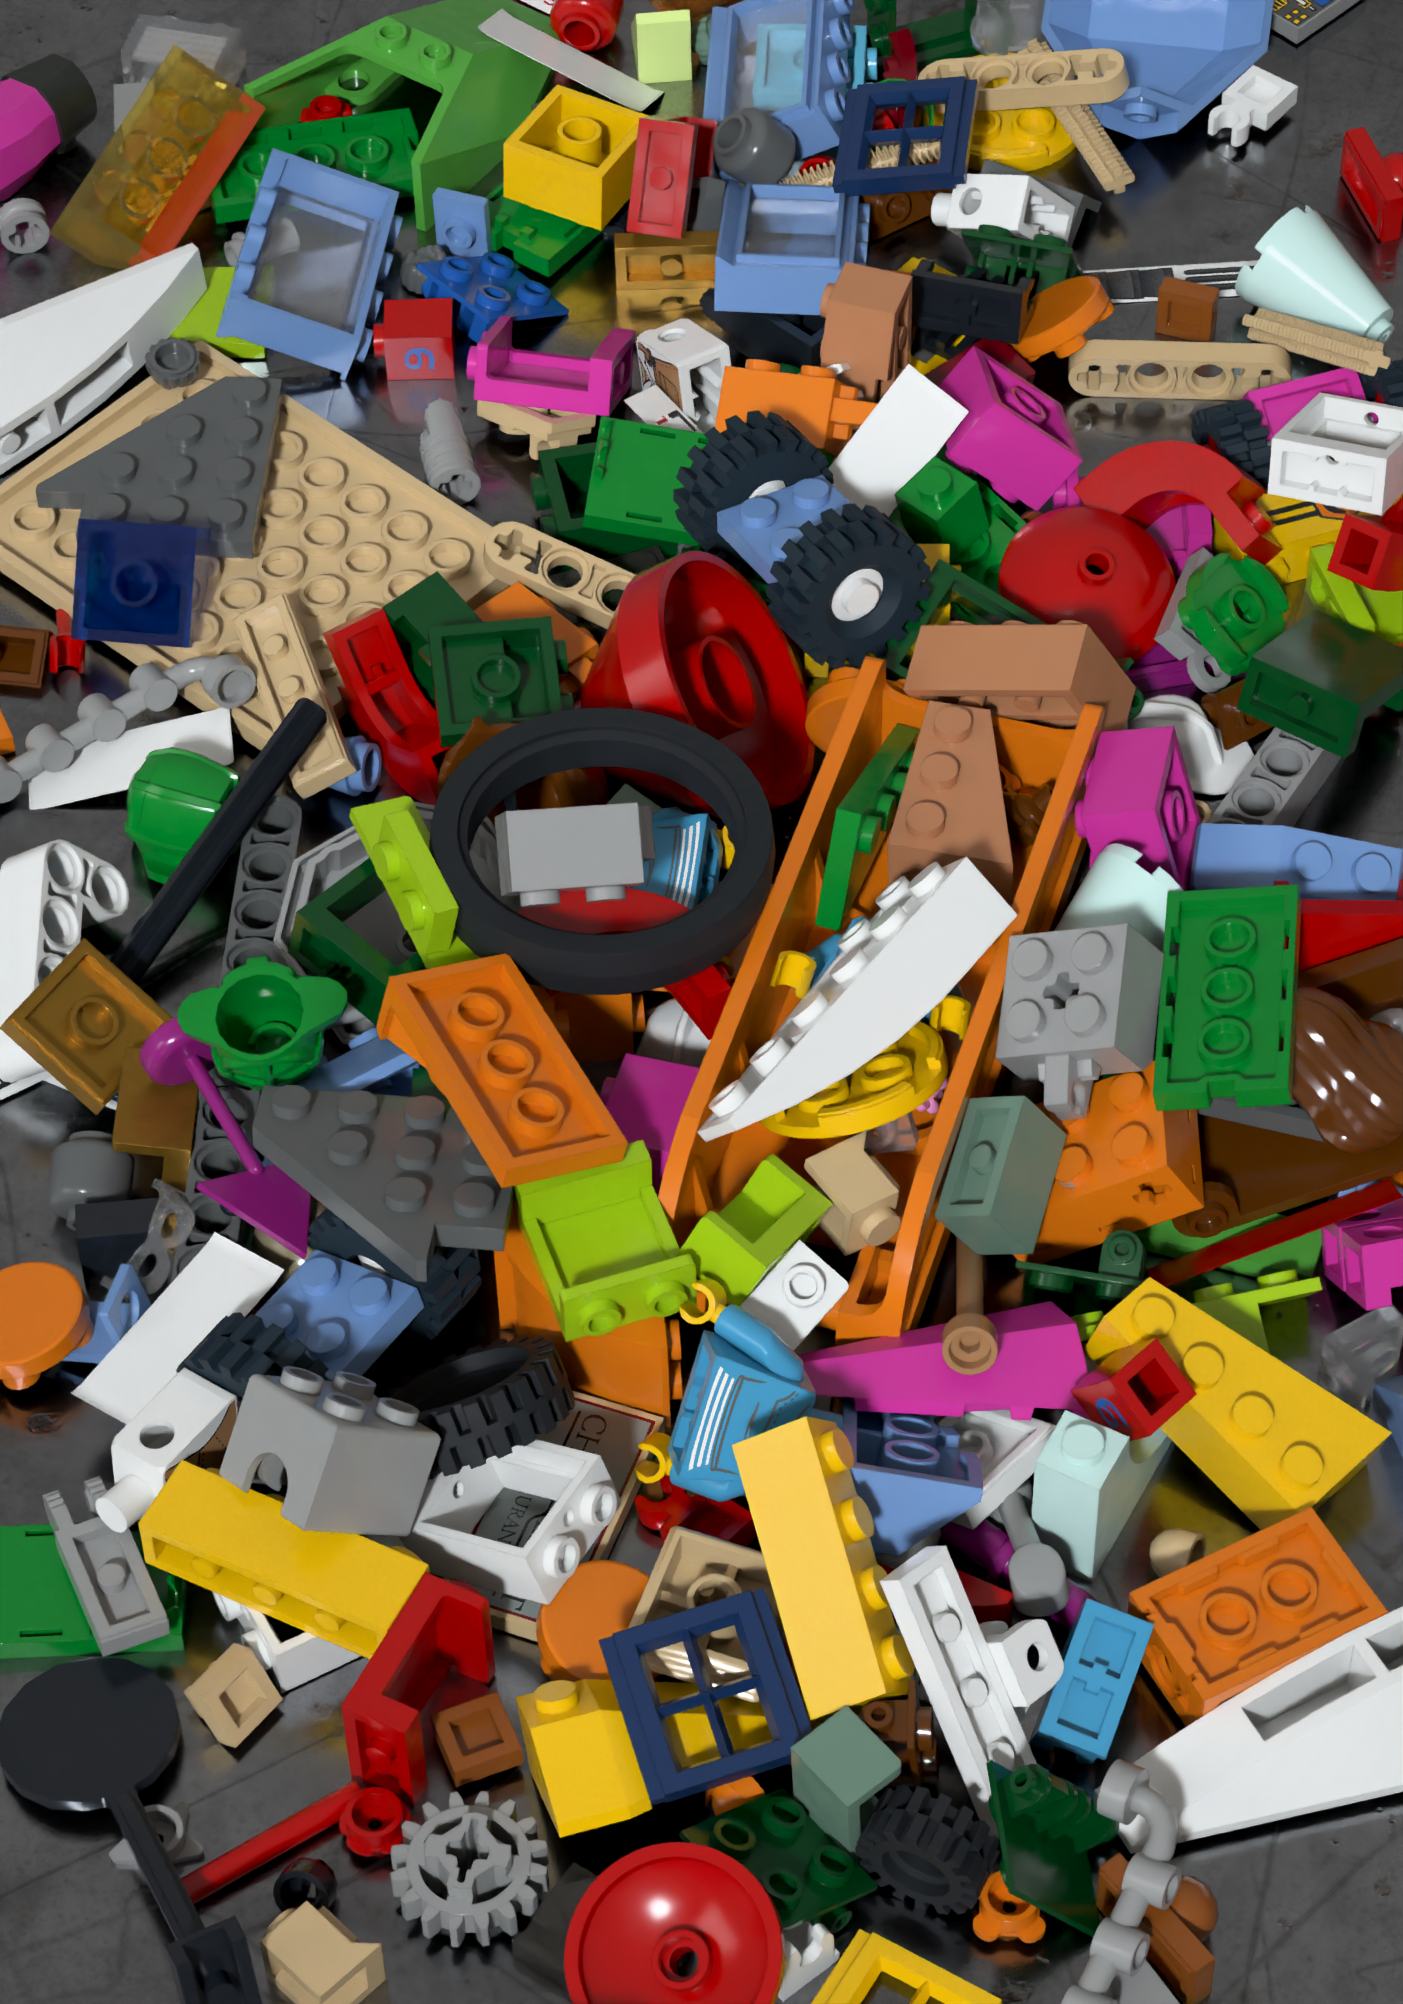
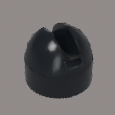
M305 1857L298 1858L287 1865L276 1880L273 1888L275 1903L281 1912L290 1908L298 1909L306 1901L317 1910L323 1906L328 1910L336 1895L337 1880L334 1871L323 1860ZM311 1883L315 1885L316 1898H307Z

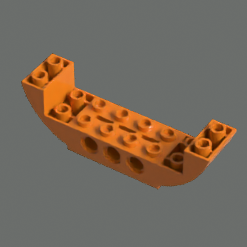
M528 983L578 1063L622 1060L626 1053L634 1055L633 1033L645 1032L643 994L586 995L559 992L550 997L543 987ZM514 1200L504 1251H494L500 1330L513 1329L517 1336L527 1335L529 1339L535 1335L543 1336L544 1339H551L563 1363L573 1391L665 1418V1427H671L670 1400L683 1399L680 1366L681 1342L678 1318L651 1317L616 1327L613 1331L601 1336H585L566 1342L516 1219Z

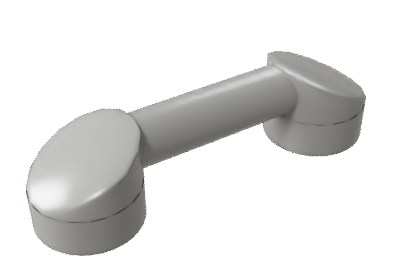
M1027 1479L1013 1493L1008 1495L1004 1502L985 1519L1000 1530L1007 1532L1012 1544L1014 1554L1011 1556L1008 1569L1016 1609L1028 1616L1042 1617L1054 1614L1064 1608L1069 1601L1070 1592L1064 1562L1059 1553L1052 1547L1040 1542L1031 1520L1033 1490L1031 1480Z

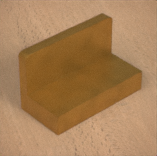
M719 230L686 231V237L683 239L640 233H614L616 290L715 288V256Z
M128 1047L124 1050L112 1149L116 1152L164 1157L161 1192L185 1194L193 1147L199 1088L195 1081L176 1086H165L153 1082L139 1061L141 1048Z

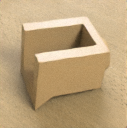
M867 1130L805 1159L804 1169L818 1184L814 1188L833 1203L819 1223V1226L845 1257L867 1245L878 1246L885 1243L894 1236L901 1225V1219L896 1214L900 1186L873 1155L869 1157L864 1151Z
M306 1901L298 1909L290 1908L285 1910L273 1920L264 1938L260 1940L266 1977L295 2004H359L387 1980L382 1943H359V1939L324 1906L317 1910Z

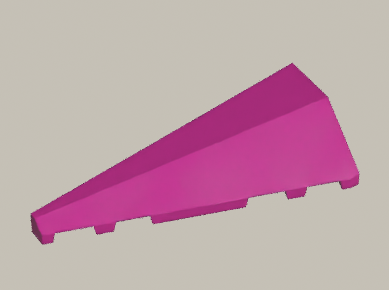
M1051 1301L984 1315L993 1323L997 1330L998 1354L994 1364L988 1370L976 1375L960 1374L952 1370L944 1361L942 1355V1333L947 1323L902 1332L900 1337L883 1336L797 1354L803 1360L804 1371H806L816 1391V1396L850 1397L855 1402L856 1411L962 1417L964 1412L1010 1409L1011 1420L1031 1421L1034 1408L1066 1409L1071 1413L1092 1421L1070 1391L1089 1375L1077 1324Z

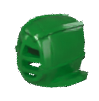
M174 747L151 751L145 757L146 761L132 776L127 795V821L124 823L126 836L136 842L141 853L148 878L162 884L166 883L240 781V774L234 767L224 766L202 754ZM242 840L231 855L236 854L237 850L242 844Z
M262 955L248 957L246 964L227 973L221 981L222 986L210 987L192 993L182 1001L177 1011L178 1023L187 1036L211 1046L212 1057L219 1075L230 1078L232 1081L245 1087H250L253 1090L262 1091L263 1085L279 1087L294 1085L307 1079L312 1074L316 1065L320 1063L323 1054L324 1028L340 1019L347 1008V990L339 982L329 977L301 976L296 974L293 968L272 962L269 956Z

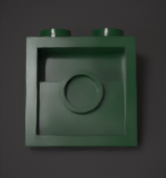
M551 616L428 627V645L441 748L455 745L465 735V732L469 730L472 719L475 716H480L484 723L524 722L546 714L574 710L572 693H561L559 676L568 675L567 652L564 638H553Z

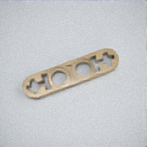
M1108 48L943 59L927 65L918 76V80L965 76L966 80L977 79L979 92L976 111L1106 103L1121 97L1127 91L1130 84L1124 57L1120 52ZM1046 75H1062L1058 81L1052 84H1037ZM995 78H1009V81L1000 87H984ZM946 104L933 105L934 113L944 114Z
M1093 339L1087 340L1085 346L1069 356L1068 379L1071 387L1076 392L1091 397L1236 401L1242 399L1249 391L1292 381L1291 357L1285 349L1272 344ZM1147 363L1160 364L1166 368L1163 373L1157 376H1146L1137 371L1141 365ZM1211 364L1222 368L1223 372L1215 377L1206 378L1195 374L1194 370L1202 365ZM1096 365L1100 367L1099 370L1091 371L1089 366ZM1119 365H1126V372H1119ZM1234 368H1241V375H1234ZM1271 370L1270 375H1261V371Z
M514 521L502 522L494 526L487 533L484 544V566L489 574L497 580L510 586L518 581L535 595L547 598L554 606L605 629H608L615 611H611L604 605L602 596L613 589L625 590L628 583L636 576L627 570L545 533ZM511 544L521 547L520 554H514L510 560L500 557L501 550H507ZM541 554L543 557L540 560L538 573L534 574L531 572V564H536L537 555ZM568 565L578 571L581 580L572 587L563 588L551 582L548 572L555 566Z

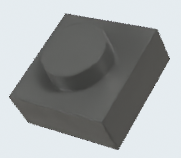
M712 177L692 178L686 231H714L720 229L726 181Z

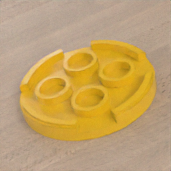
M1001 52V53H988V54H982V55H977V56H973V57L996 56V55H1011V54H1018V53H1006V52ZM995 78L984 87H1000L1006 84L1009 78ZM1051 107L976 111L968 168L981 171L985 159H989L1022 172H1029L1061 160L1076 146ZM924 109V127L929 126V117ZM934 113L933 126L943 125V113Z
M919 1021L899 1040L850 1075L797 1105L764 1118L759 1122L768 1130L779 1135L802 1139H823L863 1132L894 1121L925 1103L944 1083L949 1066L941 1036L931 1026Z

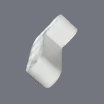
M57 839L7 858L1 866L0 1027L80 943L82 929L120 916L128 907L129 891L120 871L110 863L68 841ZM0 1029V1079L2 1081L13 1083L46 1071Z

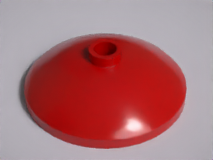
M1073 506L1052 510L1036 517L1023 526L1013 537L1003 555L997 579L998 594L1048 625L1057 624L1062 620H1073L1088 624L1114 659L1131 658L1134 663L1144 658L1159 644L1154 637L1176 587L1173 569L1166 554L1147 531L1120 514L1086 506ZM1095 565L1101 568L1104 574H1092L1086 566Z
M668 1842L650 1845L638 1849L611 1864L594 1880L579 1901L570 1921L565 1941L564 1972L567 1989L572 2004H775L785 1969L784 1932L779 1913L766 1888L753 1873L732 1857L719 1850L695 1843ZM686 1952H696L698 1956L697 1969L691 1975L681 1977L677 1970L680 1957Z

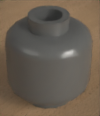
M744 108L726 116L715 131L713 145L717 166L727 175L744 185L746 183L777 184L789 174L793 167L795 138L792 131L758 108Z
M100 1131L76 1132L69 1136V1141L61 1143L52 1151L46 1198L47 1206L55 1215L66 1219L67 1227L76 1231V1204L132 1199L135 1160L130 1153L116 1152L112 1149L113 1135Z

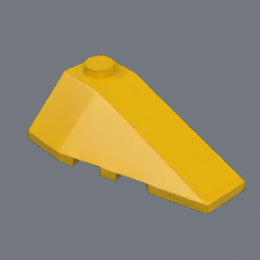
M583 1679L575 1682L556 1680L539 1686L533 1693L515 1697L530 1772L560 1838L628 1820L652 1809L611 1680ZM654 1682L661 1703L699 1692L697 1685L693 1683ZM798 1687L799 1692H800V1695H801V1698H802V1701H803V1704H804L805 1709H806V1712H807V1708H806V1705H805V1701H804V1698H803V1694H802V1691H801V1687ZM734 1696L717 1700L734 1751L772 1739L760 1700L758 1702H750ZM704 1705L665 1717L682 1768L720 1756ZM810 1721L812 1730L820 1726L821 1722Z

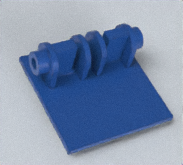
M487 252L483 256L469 258L445 257L442 261L417 263L416 266L420 272L428 277L421 287L424 299L452 298L454 325L462 333L468 334L476 343L481 340L483 332L488 331L501 315L513 317V321L568 315L569 312L568 308L550 295L551 291L545 285L527 278L514 267L515 264L510 258L499 253Z

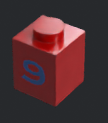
M452 298L384 300V323L373 324V344L375 358H385L387 381L455 379V328Z
M1157 1338L1116 1350L1070 1390L1093 1422L1129 1436L1130 1441L1151 1436L1197 1395Z

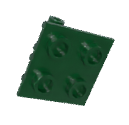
M985 224L979 225L978 231L966 229L961 231V236L972 258L978 262L977 266H967L964 278L976 267L987 270L986 279L990 281L995 275L1006 279L1008 268H1010L1007 285L1013 286L1015 283L1018 284L1021 270L1027 271L1026 277L1034 278L1035 282L1037 273H1039L1035 295L1059 282L1084 276L1073 248L1066 247L1067 241L1061 238L1044 234L1034 235L1033 241L1011 238L1012 232L1010 230ZM1034 286L1029 293L1028 300L1032 298Z
M1117 1230L1109 1234L1103 1242L1098 1273L1017 1260L1015 1267L1024 1275H1030L1029 1285H1032L1035 1289L1073 1294L1074 1283L1097 1286L1096 1296H1099V1299L1120 1303L1144 1282L1147 1251L1134 1233L1127 1230Z
M993 1760L987 1762L986 1766L991 1788L989 1808L993 1819L997 1823L1003 1857L1000 1861V1872L1009 1893L1094 1937L1100 1924L1087 1850L1102 1842L1112 1840L1118 1833L1119 1822L1098 1814L1097 1799L1094 1797L1090 1798L1084 1789L1075 1786L1066 1779L1052 1775L1039 1764L1020 1766L1011 1771Z
M783 1787L686 1828L679 1834V1837L684 1842L700 1844L719 1850L738 1861L753 1873L772 1898L780 1916L783 1932L810 1921L813 1925L821 1923L831 1933H836L852 1917V1911L846 1906L847 1903L875 1891L878 1887V1884L847 1852L840 1849Z

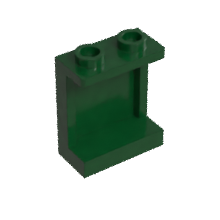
M1315 609L1251 656L1237 710L1345 759L1355 751L1364 719L1381 705L1396 711L1403 710V648Z

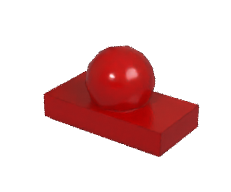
M1364 127L1347 130L1343 140L1340 174L1378 240L1380 239L1383 243L1400 239L1403 217V152H1391L1381 157Z

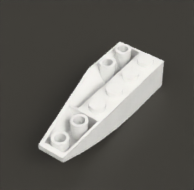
M193 243L187 244L0 319V475L64 434L105 402L146 363L145 355L150 352L149 348L151 345H156L161 339H168L172 335V332L185 319L207 290L198 247Z
M967 856L944 867H941L938 862H934L923 869L910 882L905 876L900 877L878 896L875 902L881 909L870 921L866 918L860 920L839 939L837 945L842 952L824 970L772 1038L755 1052L749 1061L751 1063L739 1080L730 1083L711 1101L709 1108L713 1113L697 1132L705 1142L737 1131L797 1105L845 1078L899 1040L945 998L1017 916V913Z
M1403 1606L1338 1637L1286 1665L1222 1703L1132 1763L1149 1771V1787L1163 1795L1175 1811L1179 1829L1177 1843L1403 1792ZM1100 1787L1094 1790V1798L1098 1799ZM1139 1814L1129 1825L1119 1822L1117 1834L1131 1854L1142 1851L1149 1835L1148 1823Z

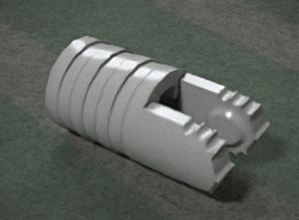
M439 397L438 400L428 403V408L425 409L424 420H426V429L421 432L420 457L429 487L454 503L463 505L471 501L478 494L481 488V479L474 460L470 440L464 433L461 420L458 417L459 413L456 411L457 409L451 402Z

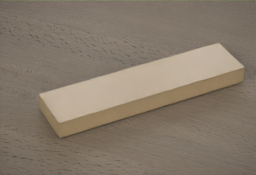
M286 592L232 619L249 667L256 676V686L273 732L277 730L300 698L305 697L314 701L327 712L326 724L289 774L293 787L300 797L304 800L357 772L294 603Z

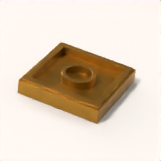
M83 938L5 1020L0 1029L97 1115L119 1091L124 1050L128 1047L142 1048L147 1038L161 1025L173 1019V1017L88 940Z

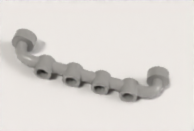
M232 654L221 655L217 658L208 656L189 658L165 671H162L153 663H144L138 666L132 672L129 679L131 691L114 701H111L102 693L90 694L81 701L78 707L77 715L80 721L61 732L52 724H39L26 737L25 745L28 750L27 752L10 762H7L0 755V803L13 800L19 794L22 782L44 769L48 772H59L67 768L73 760L74 752L95 739L102 742L115 740L123 733L126 721L148 708L156 712L166 710L175 702L178 691L189 684L202 681L204 691L220 707L231 709L241 706L249 700L255 690L256 676L254 672L238 656Z
M1117 1759L1104 1777L1098 1794L1097 1812L1124 1825L1132 1823L1139 1814L1148 1823L1149 1835L1142 1851L1137 1852L1127 1866L1122 1881V1892L1110 1917L1102 1920L1094 1934L1090 1947V1958L1078 1983L1070 1986L1061 2004H1118L1117 2000L1105 1995L1117 1970L1133 1977L1139 1972L1146 1959L1150 1946V1935L1138 1930V1927L1148 1906L1152 1905L1161 1910H1167L1174 1901L1181 1883L1182 1870L1169 1864L1179 1835L1176 1813L1163 1795L1149 1787V1771L1122 1759Z

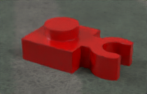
M668 1475L659 1480L663 1496L667 1498L666 1500L652 1502L640 1494L634 1498L641 1523L650 1529L660 1530L663 1545L669 1530L673 1526L687 1528L745 1547L757 1537L750 1511L732 1500L717 1502L698 1494L691 1497L686 1493L685 1489L673 1485Z

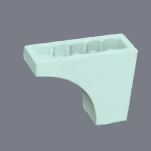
M1066 1410L1035 1461L1031 1520L1040 1542L1052 1547L1059 1553L1067 1573L1091 1583L1095 1579L1172 1442L1160 1428L1151 1436L1130 1441L1129 1436Z

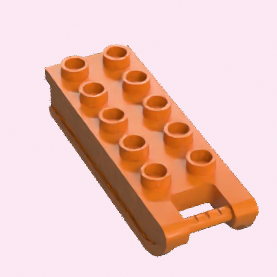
M866 656L862 663L681 1113L658 1194V1199L680 1249L700 1219L708 1211H714L718 1214L743 1190L760 1163L769 1154L777 1156L810 1185L815 1187L818 1184L804 1169L805 1159L859 1134L855 1133L823 1139L793 1138L774 1133L765 1128L759 1121L708 1142H705L697 1132L713 1113L709 1108L711 1101L726 1086L739 1080L751 1063L749 1061L751 1057L772 1038L801 1001V999L795 996L796 990L791 986L778 985L776 988L770 986L779 954L789 950L806 954L833 934H844L854 918L864 916L872 919L881 909L875 901L889 886L887 843L893 822L840 931L815 925L837 807L897 723L921 729L929 702L907 696L890 687L886 682L885 659ZM1085 703L1076 729H1056L991 715L998 764L1004 766L1010 774L1015 775L1020 780L1021 790L1019 793L1034 795L1045 784L1051 786L1054 790L1034 845L1023 848L1015 840L1009 838L1013 860V903L1011 908L1017 913V916L959 981L965 999L971 1003L970 1021L963 1040H959V1035L955 1032L938 1031L943 1041L949 1066L946 1077L948 1084L943 1090V1097L939 1099L938 1112L932 1115L927 1110L920 1112L914 1109L894 1121L867 1130L864 1151L869 1157L873 1155L900 1186L896 1214L901 1219V1225L894 1236L885 1243L878 1246L867 1245L853 1253L859 1257L850 1278L848 1290L817 1325L836 1331L835 1346L883 1336L900 1337L902 1332L916 1330L951 1233L948 1228L935 1218V1213L969 1099L998 1097L1008 1068L995 1059L1010 936L1055 930L1061 920L1088 843L1087 838H1080L1077 833L1075 806L1078 800H1084L1087 788L1085 774L1091 758L1095 756L1096 743L1102 729L1105 707ZM819 1225L807 1241V1243L839 1250ZM697 1290V1305L695 1306L699 1310L707 1312L709 1307L708 1299L703 1292Z

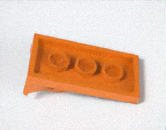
M504 953L389 977L377 1021V1034L380 1040H390L426 1068L431 1081L448 1099L502 1189L623 1160L628 1141L511 956Z

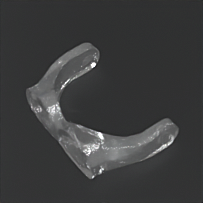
M157 1178L154 1179L151 1187L158 1191L159 1199L149 1225L148 1237L127 1262V1264H132L146 1294L155 1293L162 1287L170 1271V1259L167 1250L184 1243L195 1223V1214L189 1206L186 1193ZM173 1212L177 1218L175 1230L171 1236L163 1238L160 1233L167 1215ZM149 1254H154L157 1258L155 1268L147 1277L140 1278L138 1275L140 1266ZM104 1275L100 1285L110 1289L114 1278ZM126 1293L124 1297L129 1299L128 1293Z

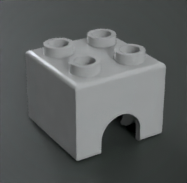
M285 1366L281 1376L254 1374L249 1378L219 1473L222 1478L245 1493H249L252 1483L266 1484L276 1491H280L281 1485L288 1486L281 1509V1516L303 1531L406 1537L411 1532L441 1438L436 1432L417 1421L420 1411L416 1407L400 1400L375 1396L376 1384L368 1378L350 1372L338 1371L333 1381H325L321 1376L311 1371Z

